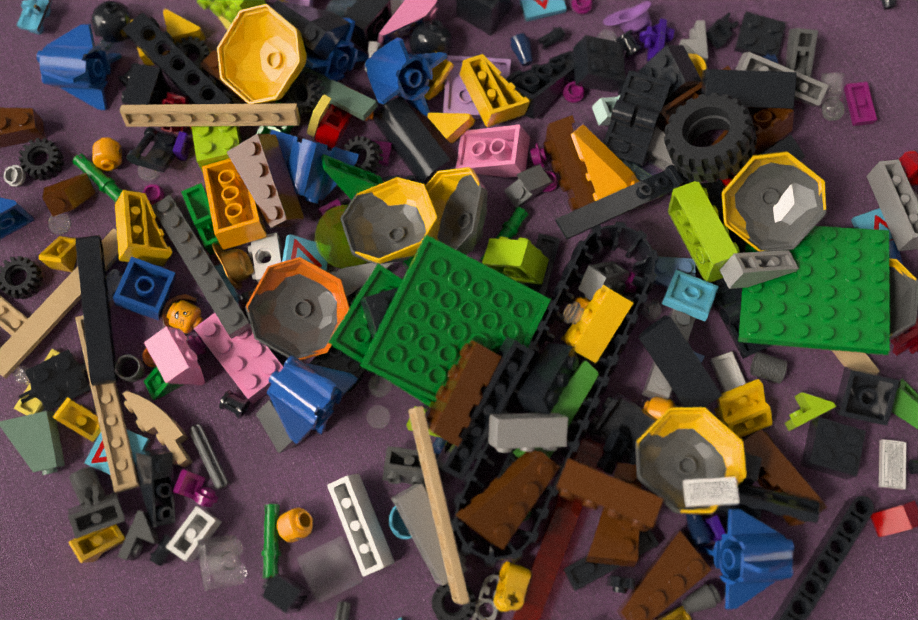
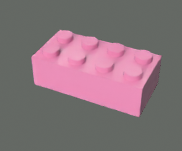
M214 313L194 328L248 400L254 404L267 394V390L271 386V383L268 382L270 376L276 370L280 372L283 366L265 344L254 339L251 327L231 339Z

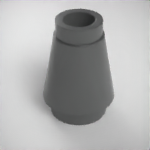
M704 584L686 597V599L682 600V605L686 613L690 614L715 608L716 604L720 603L721 600L716 588L712 584L708 586Z

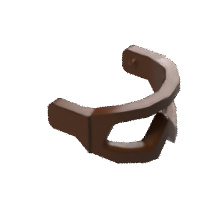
M186 294L171 298L162 311L161 319L163 326L171 327L167 321V309L174 302L188 300L192 303H197L198 299Z

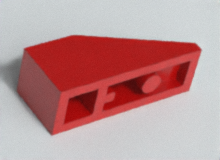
M331 105L320 121L314 140L328 145L331 149L336 147L353 115Z

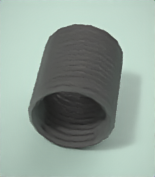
M757 352L750 367V374L779 384L786 374L787 361Z
M126 354L117 359L115 372L126 381L136 382L144 376L145 365L136 356ZM129 360H136L139 367L136 374L131 377H124L122 373L123 365Z
M94 467L82 468L69 476L70 483L80 505L84 504V502L78 495L79 489L83 488L84 494L89 497L90 501L93 500V484H97L98 498L105 495Z

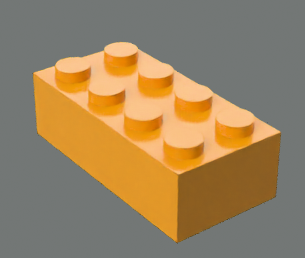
M228 158L202 166L214 233L223 250L267 237L262 212L231 159Z

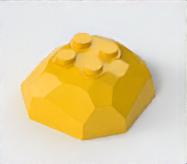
M268 4L240 10L217 47L220 79L248 104H261L282 99L306 63V51L300 31Z

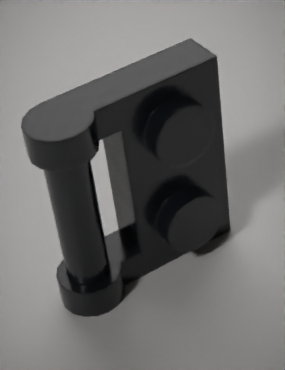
M147 127L144 131V137L135 149L128 153L126 158L132 164L164 173L176 156L173 148L177 137L158 132L153 127ZM150 142H156L146 157L142 156Z

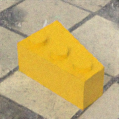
M483 54L463 60L459 75L486 128L525 115L530 101L526 97L523 98L515 90L516 87L512 83H508L501 76V72Z
M123 190L115 203L119 261L129 262L132 256L154 265L164 266L173 252L170 247H167L163 239L164 233L162 229L158 228L155 221L156 215L146 194Z
M603 285L601 289L595 292L593 299L561 340L568 346H573L575 352L596 363L633 305V302Z

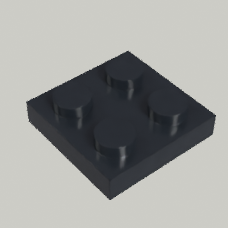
M745 11L734 51L739 53L751 52L760 57L766 54H774L777 58L786 22Z

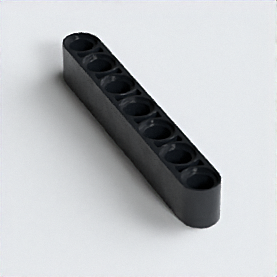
M100 235L76 238V251L91 385L100 386L117 383L118 376L115 372L116 358L102 239Z
M858 496L850 498L844 503L772 620L808 619L874 511L873 502L868 497ZM856 502L860 503L862 506L861 513H858L856 511ZM845 521L850 526L849 533H846L843 529ZM832 541H835L838 545L836 553L831 550L830 545ZM820 560L826 566L824 573H821L818 569ZM808 580L813 584V591L811 593H808L805 588ZM795 601H798L801 606L798 614L793 611L792 607Z

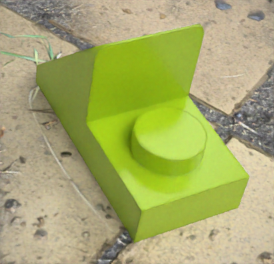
M801 392L795 396L801 409L790 414L791 420L784 424L788 431L836 406L834 402Z

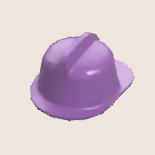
M643 2L632 8L615 12L606 17L603 23L604 25L618 24L624 32L631 29L633 31L632 34L639 33L651 26L648 12L651 2Z

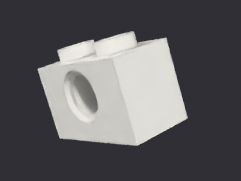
M277 233L266 234L267 237L252 241L251 245H248L250 259L253 258L254 261L252 278L253 280L256 279L258 283L268 266L280 263L283 260L281 240ZM264 257H271L268 263H261Z
M196 506L166 548L184 561L193 562L222 522L205 509Z

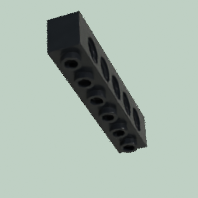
M142 12L123 28L128 38L161 69L185 96L189 97L193 104H232L233 98L225 90L221 92L217 88L218 83L211 75L207 77L203 73L204 69L196 60L192 62L188 58L189 54L181 45L177 47L173 43L175 41L167 31L163 33L159 29V23L152 16L148 18ZM156 36L153 40L148 41L149 37ZM168 50L170 51L168 55H162L163 52ZM180 65H185L184 69L176 70ZM194 80H200L197 85H191ZM208 95H215L212 100H205Z
M505 338L497 352V355L501 356L489 384L486 387L482 386L480 389L482 391V398L479 405L470 410L469 418H471L469 426L468 428L463 427L458 435L462 439L459 447L447 441L436 459V464L442 470L463 480L489 434L490 414L501 413L534 355V351L511 338Z

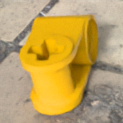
M509 561L502 565L494 596V604L498 610L507 612L518 610L522 607L527 585L531 577L530 569Z

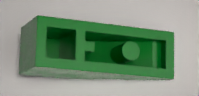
M325 154L321 156L326 173L351 200L355 194L383 183L381 176Z

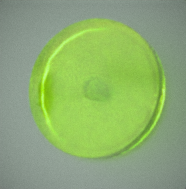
M340 205L328 210L321 217L315 229V243L320 255L328 263L341 269L368 263V261L352 254L340 219L349 205Z

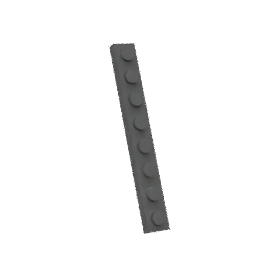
M171 195L151 206L229 337L233 339L251 327L249 321Z

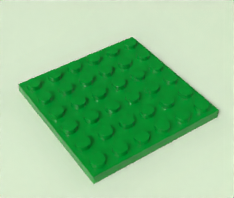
M814 226L794 249L789 250L799 268L796 272L742 288L738 342L880 355L889 354V230ZM746 242L745 253L759 252Z
M425 235L360 366L436 402V394L439 388L447 383L449 379L448 373L451 367L459 362L461 358L460 352L466 343L469 344L472 340L495 354L499 351L506 337L528 347L551 299Z

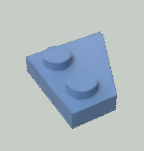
M658 257V262L654 269V273L657 275L655 283L663 285L668 290L675 270L695 277V262L692 258Z

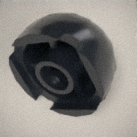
M105 1L98 4L92 12V29L95 36L102 37L105 42H123L128 39L123 28L134 17L131 10L125 4L118 1Z
M438 20L421 22L411 34L409 47L414 54L416 52L420 54L442 52L450 55L452 48L451 32Z

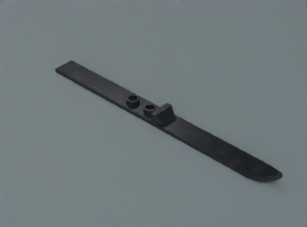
M669 165L664 171L556 218L555 222L568 240L597 225H601L673 192V189L695 180L694 178L692 180L687 179L676 170L674 165Z

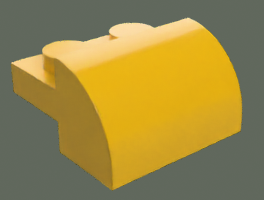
M759 379L721 393L722 396L716 399L718 407L714 410L717 419L739 438L773 425L771 409L765 402L763 383Z

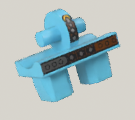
M24 0L21 4L23 11L17 26L31 33L42 34L44 29L42 25L45 18L51 12L50 5L52 0Z

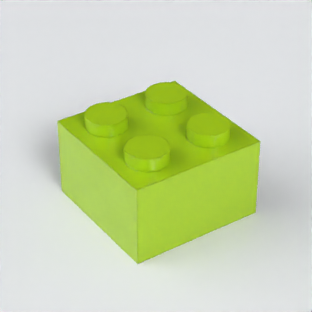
M191 126L196 160L202 173V166L228 159L227 151L242 143L238 126Z
M499 237V239L489 238L482 264L516 282L542 284L549 259L526 238L511 240L507 237Z

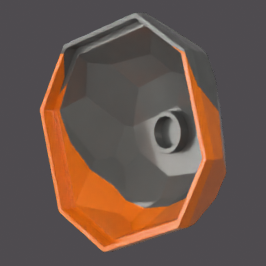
M298 257L268 266L245 308L254 339L288 358L294 355L296 358L303 360L329 352L332 345L327 342L348 311L349 304L341 279Z

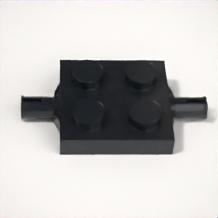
M69 349L24 371L30 380L31 390L18 395L22 404L36 397L42 402L46 411H52L61 406L67 397L73 400L91 391L85 378V372H87L86 363L79 364L74 360Z

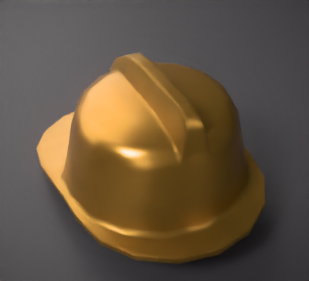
M213 243V250L223 265L230 283L237 290H240L242 282L254 272L250 257L243 250L233 249L224 251L218 244Z

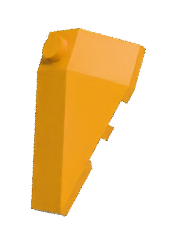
M584 124L571 134L579 159L586 164L588 173L585 175L587 181H592L596 191L593 193L595 201L640 182L635 174Z

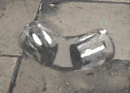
M822 73L821 82L829 86L821 101V112L825 119L836 121L843 116L845 111L843 105L844 73Z

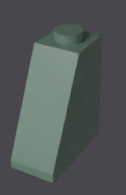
M43 411L0 421L1 429L33 472L42 471L43 475L56 473L58 472V467L65 466L57 421L53 418L55 411Z

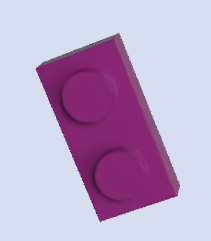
M868 82L846 84L844 92L852 125L874 124L877 118Z

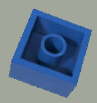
M131 256L113 296L115 305L159 321L175 284L176 273Z

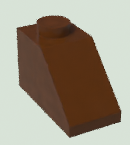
M83 173L45 187L42 198L54 217L75 209L94 195L96 190L87 173Z

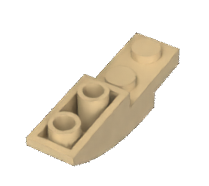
M129 391L124 392L123 395L126 398L124 404L131 413L134 412L138 417V420H136L138 427L142 432L146 431L152 435L157 433L156 437L163 446L167 445L170 452H172L173 464H178L185 468L193 463L181 444L188 439V436L177 422L164 410L147 399Z

